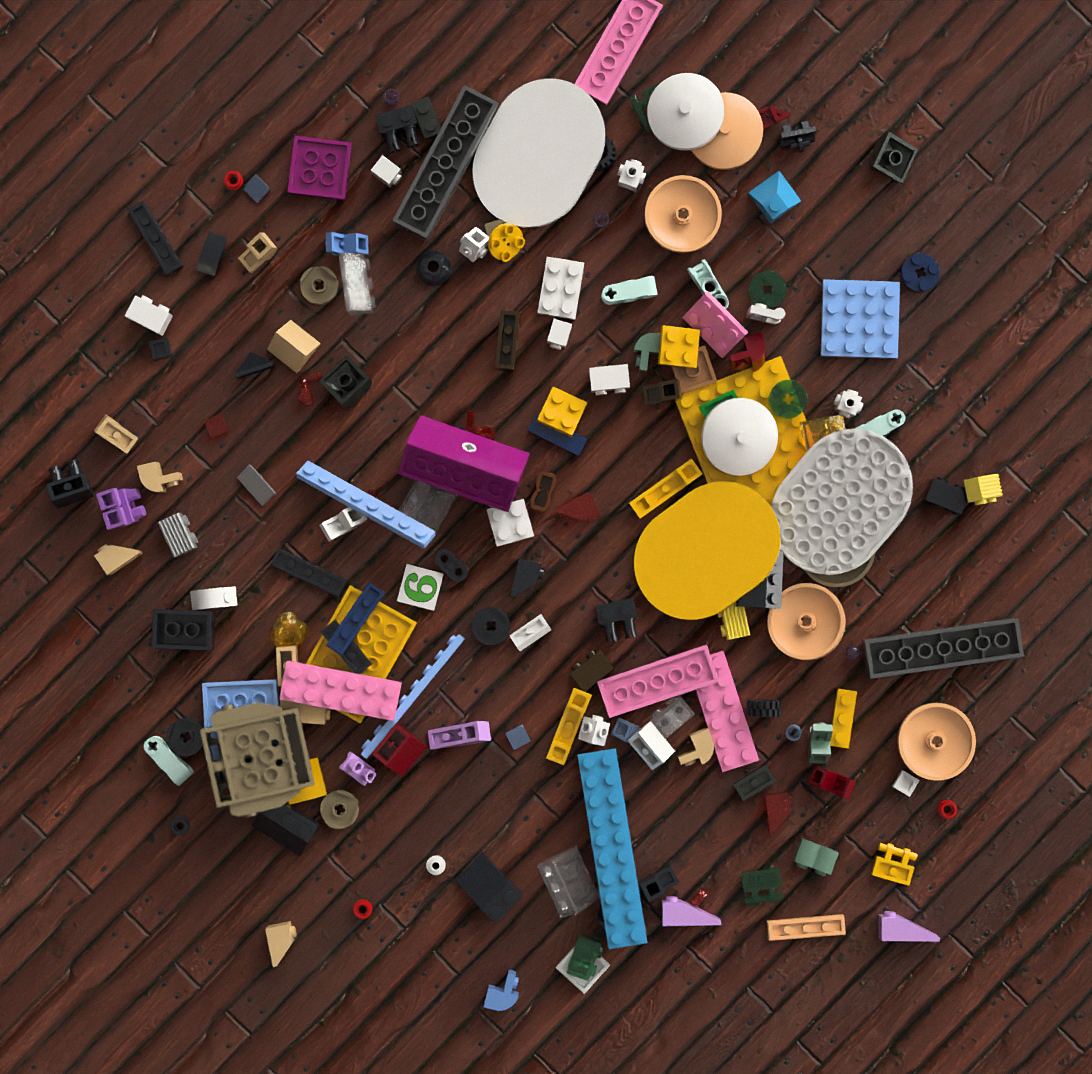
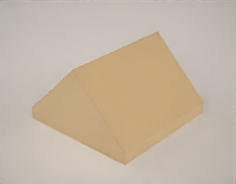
M290 320L275 333L267 350L298 373L321 343Z

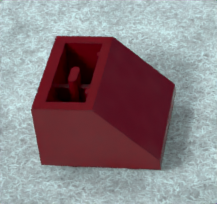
M397 722L372 752V755L393 771L404 776L427 746Z

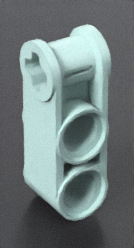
M701 260V263L693 268L689 267L687 269L688 273L702 295L707 292L705 284H713L715 290L709 293L716 300H722L724 308L727 309L729 300L706 260Z
M648 276L608 285L603 289L601 299L605 304L612 305L655 297L658 295L654 276ZM608 291H611V294H615L612 299L606 296Z
M893 410L855 429L868 430L883 436L901 426L905 421V415L900 410ZM893 415L899 417L897 422L891 421Z
M152 736L145 741L144 750L168 774L176 785L180 786L194 773L193 769L179 755L174 753L160 736ZM156 741L158 743L156 745L157 748L152 749V743Z

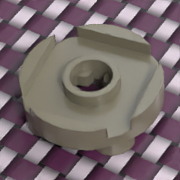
M327 267L309 268L300 279L302 295L312 304L325 305L331 302L338 293L339 283L337 277ZM316 281L319 282V283H320L321 281L324 282V283H323L324 288H323L322 290H321V289L315 290V288H316L315 282H316Z
M336 790L325 796L320 806L324 822L335 829H343L353 824L359 815L357 798L346 790ZM342 804L345 812H341L339 815L335 806Z

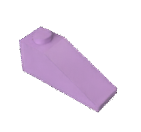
M475 721L428 730L430 750L491 741L489 722Z
M667 896L666 900H661L663 926L721 925L720 918L681 899H677L676 896Z
M885 911L884 914H879L878 938L881 941L940 942V937L935 933L896 914V912Z

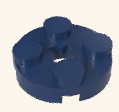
M914 254L903 263L900 270L904 286L916 293L925 292L933 288L939 279L940 266L929 255ZM923 269L925 276L918 278L915 270Z

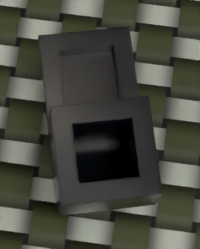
M668 865L653 874L647 875L638 882V885L646 901L651 902L665 894V890L678 884L679 881L671 865Z

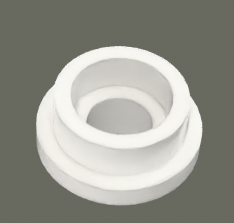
M434 855L428 859L426 868L429 873L439 875L445 870L446 864L441 856ZM434 862L439 863L438 869L432 867Z

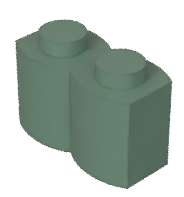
M801 838L793 860L797 862L796 866L807 870L808 867L815 869V873L826 876V873L831 875L839 853L828 847Z

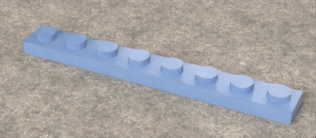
M307 461L296 473L298 479L423 549L435 536L434 530L310 461Z
M460 634L457 637L453 635L446 643L449 645L445 651L440 650L434 659L437 660L433 666L428 665L422 672L424 677L421 681L416 680L410 687L412 692L408 696L404 695L399 700L398 704L400 706L396 710L395 720H388L384 726L380 724L373 732L376 735L373 740L370 741L368 739L361 747L364 750L361 753L363 757L367 759L465 640Z

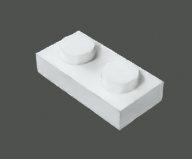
M540 614L512 633L510 638L518 650L522 651L551 631V628Z

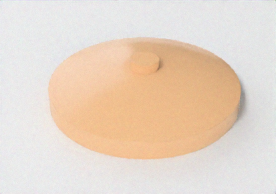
M720 93L724 103L722 126L709 143L691 151L701 163L710 168L730 170L746 164L757 153L763 137V124L758 110L749 100L733 93Z
M680 175L662 181L651 192L645 207V223L649 234L661 247L672 252L689 253L703 248L714 238L721 223V204L715 191L706 182L692 176Z
M801 583L782 591L781 609H770L768 614V630L772 641L783 653L798 660L808 661L826 656L836 648L845 631V613L840 601L828 589L817 584Z
M928 703L915 708L905 717L898 731L897 745L901 759L913 773L925 779L938 781L957 776L969 765L976 748V736L971 722L960 710L948 704Z

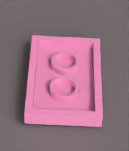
M708 291L682 317L693 329L700 330V336L721 358L748 333Z

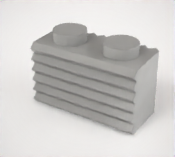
M176 513L157 522L173 557L177 558L197 548L196 543H198L194 532L191 533L188 526L190 523L186 515Z

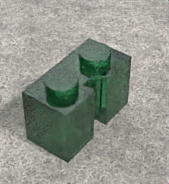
M579 933L566 973L589 981L590 976L594 977L597 966L594 965L595 960L601 958L604 948L601 947V941Z

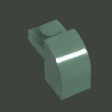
M659 333L645 334L636 342L633 352L641 353L636 358V367H639L638 372H647L649 354L659 355Z
M817 723L810 727L808 741L809 763L828 764L831 756L830 739L833 732L831 724Z

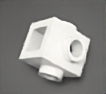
M626 160L625 165L621 164L617 174L620 176L618 186L636 192L638 184H643L646 173L643 171L645 166H642V163L637 160Z
M475 227L461 238L460 242L462 244L459 252L472 262L476 261L479 257L483 258L488 251L489 237Z
M847 389V392L843 391L840 395L837 394L834 405H836L834 411L839 412L838 415L844 418L853 417L856 413L859 414L862 409V397L858 396V392ZM847 400L853 401V405L848 406Z
M592 715V718L584 717L578 739L604 746L610 723L604 722L603 717Z

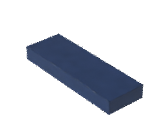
M535 414L528 428L529 432L577 456L580 455L587 438L575 432L572 437L537 422L539 414Z

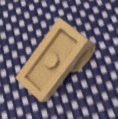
M106 414L94 429L97 434L125 453H128L138 440V437Z

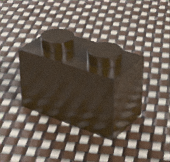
M595 649L586 655V661L582 664L579 661L570 668L572 670L570 675L584 692L614 669L600 649L597 652Z

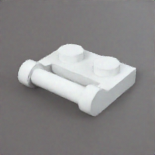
M755 303V305H751L748 309L746 318L776 325L784 318L785 311L782 308L775 310L767 309L766 305Z

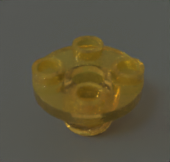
M283 612L277 617L276 624L271 627L270 638L276 646H283L285 644L300 645L305 642V638L308 636V626L306 623L297 620L295 613Z

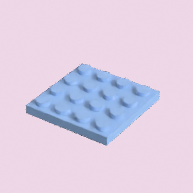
M824 279L822 281L820 356L897 359L900 282Z
M278 679L202 683L204 727L212 726L210 717L217 711L222 710L221 706L233 704V707H238L255 702L280 705ZM213 731L211 737L216 739L218 737L217 732ZM276 739L272 740V746L277 747L279 741ZM218 745L211 746L214 760H220Z

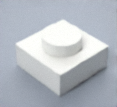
M901 770L892 787L910 797L920 780Z

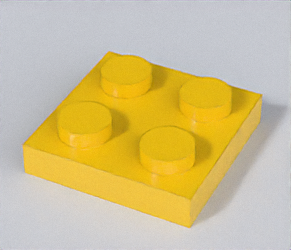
M661 326L658 364L697 368L700 330Z
M552 387L537 422L572 437L588 402Z

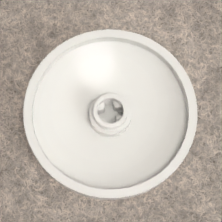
M693 73L673 75L662 81L655 88L649 99L647 108L649 125L656 138L670 148L685 151L700 148L709 143L722 126L724 120L722 96L717 87L701 75Z
M733 398L718 404L707 415L701 430V444L705 456L714 467L731 475H748L763 468L772 458L778 442V430L771 413L760 403L746 398Z

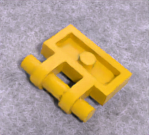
M879 843L878 850L885 852L884 858L876 856L871 875L909 886L915 867L907 864L909 859L916 861L917 853L911 852L907 848H896L890 843H887V845ZM892 854L900 856L901 861L891 860Z

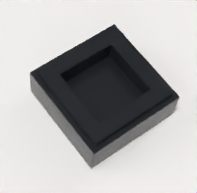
M169 338L149 341L153 361L173 357Z

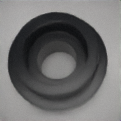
M178 816L172 820L171 830L176 835H185L190 830V822L186 817ZM179 822L184 824L183 829L178 828Z

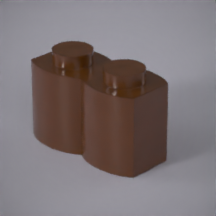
M544 471L539 474L536 482L537 490L531 498V509L544 513L547 511L551 501L550 494L556 485V475Z

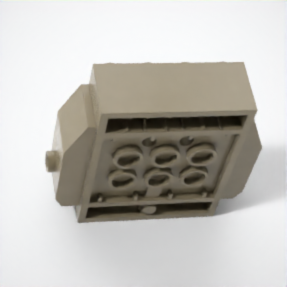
M255 702L238 707H233V704L221 706L222 710L217 711L210 717L212 726L204 727L200 730L217 808L229 805L232 815H245V818L257 815L256 812L281 807L300 793V788L315 785L298 707L283 710L282 706L263 702ZM213 731H216L218 734L216 739L211 737ZM272 740H278L279 745L277 747L272 746ZM218 745L220 761L214 762L211 746ZM246 756H250L252 758V761L250 763H246L244 761V758ZM277 759L283 760L281 766L276 765L275 761ZM217 772H223L226 782L219 783ZM225 788L230 789L229 795L223 793Z

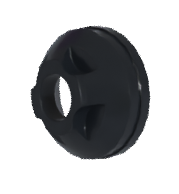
M430 251L419 259L417 274L425 284L439 286L450 277L451 263L443 253ZM432 261L439 264V269L436 272L428 270V264Z

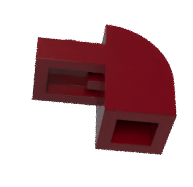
M762 332L743 337L745 351L729 356L732 371L744 370L751 366L752 371L755 372L764 365L766 361V343Z
M815 765L808 783L850 799L856 781Z

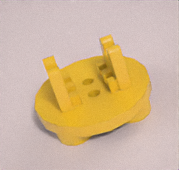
M511 223L500 224L496 227L488 240V249L491 255L504 262L517 255L525 244L520 228Z

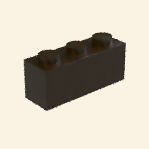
M501 310L495 370L514 372L520 312Z

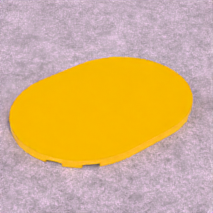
M722 481L708 483L695 488L655 517L642 532L634 555V570L637 583L647 600L667 615L685 620H697L714 616L757 587L772 571L779 556L781 546L778 519L771 506L760 494L742 484Z

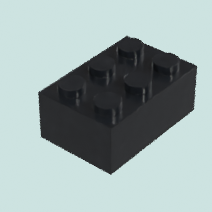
M153 609L152 648L214 650L216 611Z

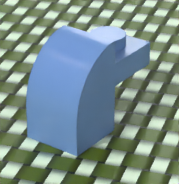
M334 232L326 233V252L332 253L333 256L368 255V235L359 233L345 235Z
M508 970L504 988L489 984L484 1002L485 1008L503 1011L515 1004L519 992L512 990L516 989L519 979L515 977L516 971Z

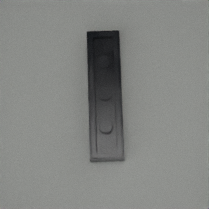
M142 201L128 209L129 214L166 276L184 267L146 202Z
M279 547L270 564L337 597L341 596L348 581Z

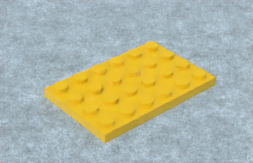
M350 585L328 625L335 619L341 624L362 591ZM379 601L353 639L372 662V665L361 674L386 679L417 622ZM322 635L306 664L354 673L340 655L325 646L328 641ZM339 711L360 724L365 715Z

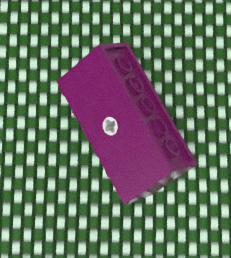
M421 415L406 443L398 474L509 512L521 483L530 453Z

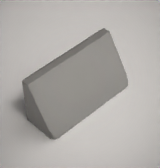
M250 464L237 477L262 506L277 494Z

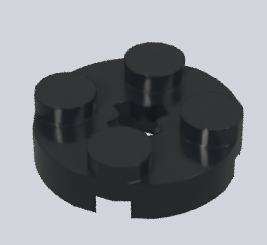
M484 608L473 619V634L482 644H500L509 634V618L499 608ZM488 621L490 623H492L493 621L496 623L495 631H488L486 629L488 627L486 624Z
M190 717L176 720L168 728L166 736L171 750L180 756H190L199 752L204 746L200 732L204 726L198 720ZM189 732L191 739L185 742L184 738L181 736L182 734Z

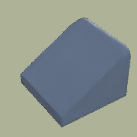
M255 174L244 190L258 203L270 191V188Z
M618 717L611 735L629 743L628 740L639 730V726Z
M523 724L505 733L514 750L531 742Z

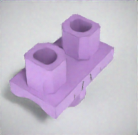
M350 751L345 762L339 767L364 786L367 782L371 783L376 776L374 768Z

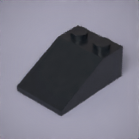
M483 852L455 879L480 909L495 923L523 896V891Z

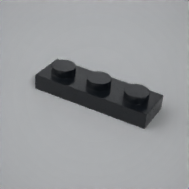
M335 619L320 632L329 641L340 624ZM353 640L341 656L356 674H361L372 665V662Z

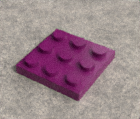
M295 136L288 194L345 201L352 143Z

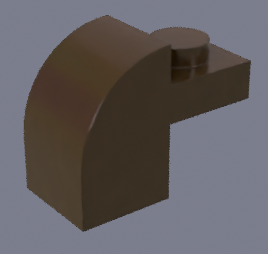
M679 379L658 382V384L642 387L646 406L682 399Z

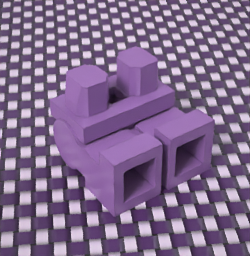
M112 488L96 494L101 511L110 510L102 513L107 530L140 522L139 519L147 515L144 506L135 507L134 500L141 498L139 489L117 490V488Z

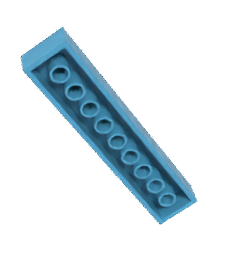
M616 748L578 754L608 947L613 949L647 943Z

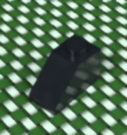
M523 559L518 560L510 596L515 597L536 584L538 579L542 580L544 568H541L540 563Z

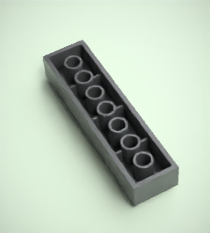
M465 85L463 86L392 220L394 225L426 242L430 240L483 136L499 109L498 102Z
M1018 618L861 640L866 676L870 679L1024 657Z

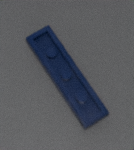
M369 582L325 646L342 656L385 592Z

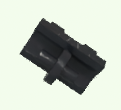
M809 121L799 123V130L794 131L791 125H783L780 137L781 148H797L798 153H803V147L810 146V143L815 142V127H811Z

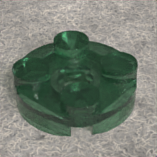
M771 270L759 272L749 283V298L754 305L755 303L766 305L767 309L776 308L783 302L786 296L787 286L785 280L781 275ZM763 286H771L772 294H764Z
M783 380L771 389L768 398L769 406L778 417L784 419L795 418L804 411L808 403V395L805 388L796 383V381ZM786 394H789V397H793L790 405L783 402Z

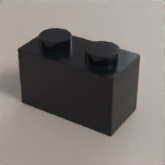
M941 477L931 479L922 501L955 515H961L967 502L965 487L957 484L955 486L947 484L948 480Z

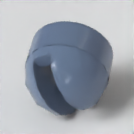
M792 724L788 726L786 737L789 740L797 741L801 737L802 731L798 725ZM794 728L797 729L793 735L790 734Z

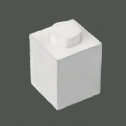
M383 155L371 169L372 174L390 188L393 184L397 185L402 178L401 169Z
M557 319L553 320L547 340L551 348L561 350V347L566 348L572 324Z

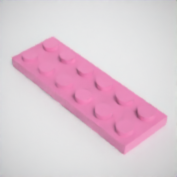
M622 0L576 80L575 85L588 93L591 98L607 106L663 5L655 0Z
M706 644L599 680L597 683L609 718L719 682Z
M722 650L710 654L719 682L695 690L714 742V749L721 770L725 772L759 761L724 651Z
M287 660L279 699L394 721L402 682Z

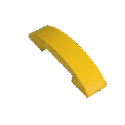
M691 458L629 504L638 517L642 518L701 476L702 472Z
M576 688L573 689L546 759L562 765L565 764L591 699V694Z

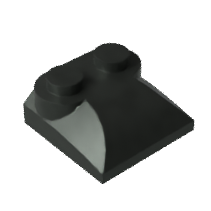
M884 132L877 140L869 157V168L873 172H879L899 184H903L918 149L891 132Z
M348 355L320 380L344 408L353 406L370 390L372 385L371 379Z

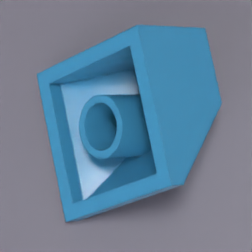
M780 171L748 193L770 224L801 202Z

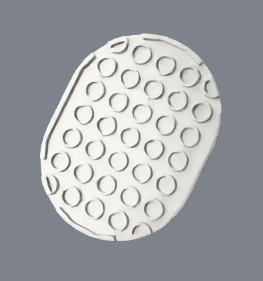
M540 79L529 82L513 91L504 100L483 136L473 161V181L476 192L483 205L491 214L499 220L502 219L505 223L526 228L551 224L572 209L595 171L604 151L605 125L601 112L594 100L577 85L559 79Z
M863 429L840 430L816 442L779 485L772 501L771 508L780 526V550L784 552V555L792 563L806 571L825 575L848 572L869 560L904 519L911 503L913 480L909 465L901 451L885 437Z

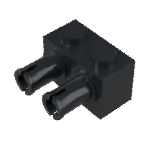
M412 105L375 115L382 139L386 138L389 153H395L393 145H395L396 152L401 151L397 134L404 133L408 148H413L411 140H413L415 147L420 145L415 129L419 128Z
M77 459L72 460L73 464L71 461L67 462L71 475L69 477L63 478L61 466H54L55 470H53V467L48 469L52 482L46 485L51 502L57 508L94 497L90 479L81 471L79 460Z
M633 598L595 606L598 623L604 626L607 643L612 642L610 634H612L613 641L619 640L615 627L616 621L623 623L625 639L631 638L629 630H631L632 637H637L634 624L637 613Z

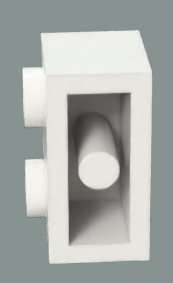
M143 295L141 298L135 296L125 316L163 336L173 315L168 313L170 309L161 304L158 307L151 304L153 300Z
M628 364L589 368L591 393L595 392L596 395H606L607 391H614L615 394L625 393L626 389L630 388Z
M651 721L641 727L628 740L651 770L663 764L675 752Z

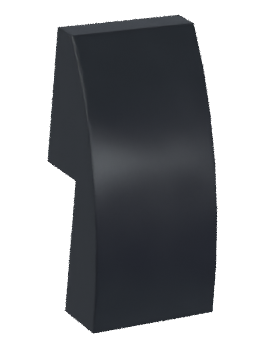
M209 231L196 270L212 276L216 275L226 246L227 237Z

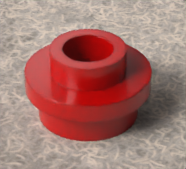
M230 171L224 177V184L230 190H238L243 185V177L237 171ZM236 178L237 183L231 184V179Z
M943 800L938 805V814L944 819H951L957 813V806L951 800ZM945 806L950 807V811L948 813L944 812Z
M358 900L353 906V913L359 919H366L372 913V905L368 900ZM360 906H365L366 911L361 912L359 909Z

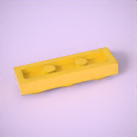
M837 688L830 746L849 749L857 691Z

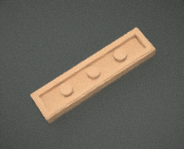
M843 914L767 920L769 941L846 935Z

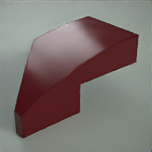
M774 106L765 107L758 111L762 119L763 130L791 116L790 112H784L776 109Z

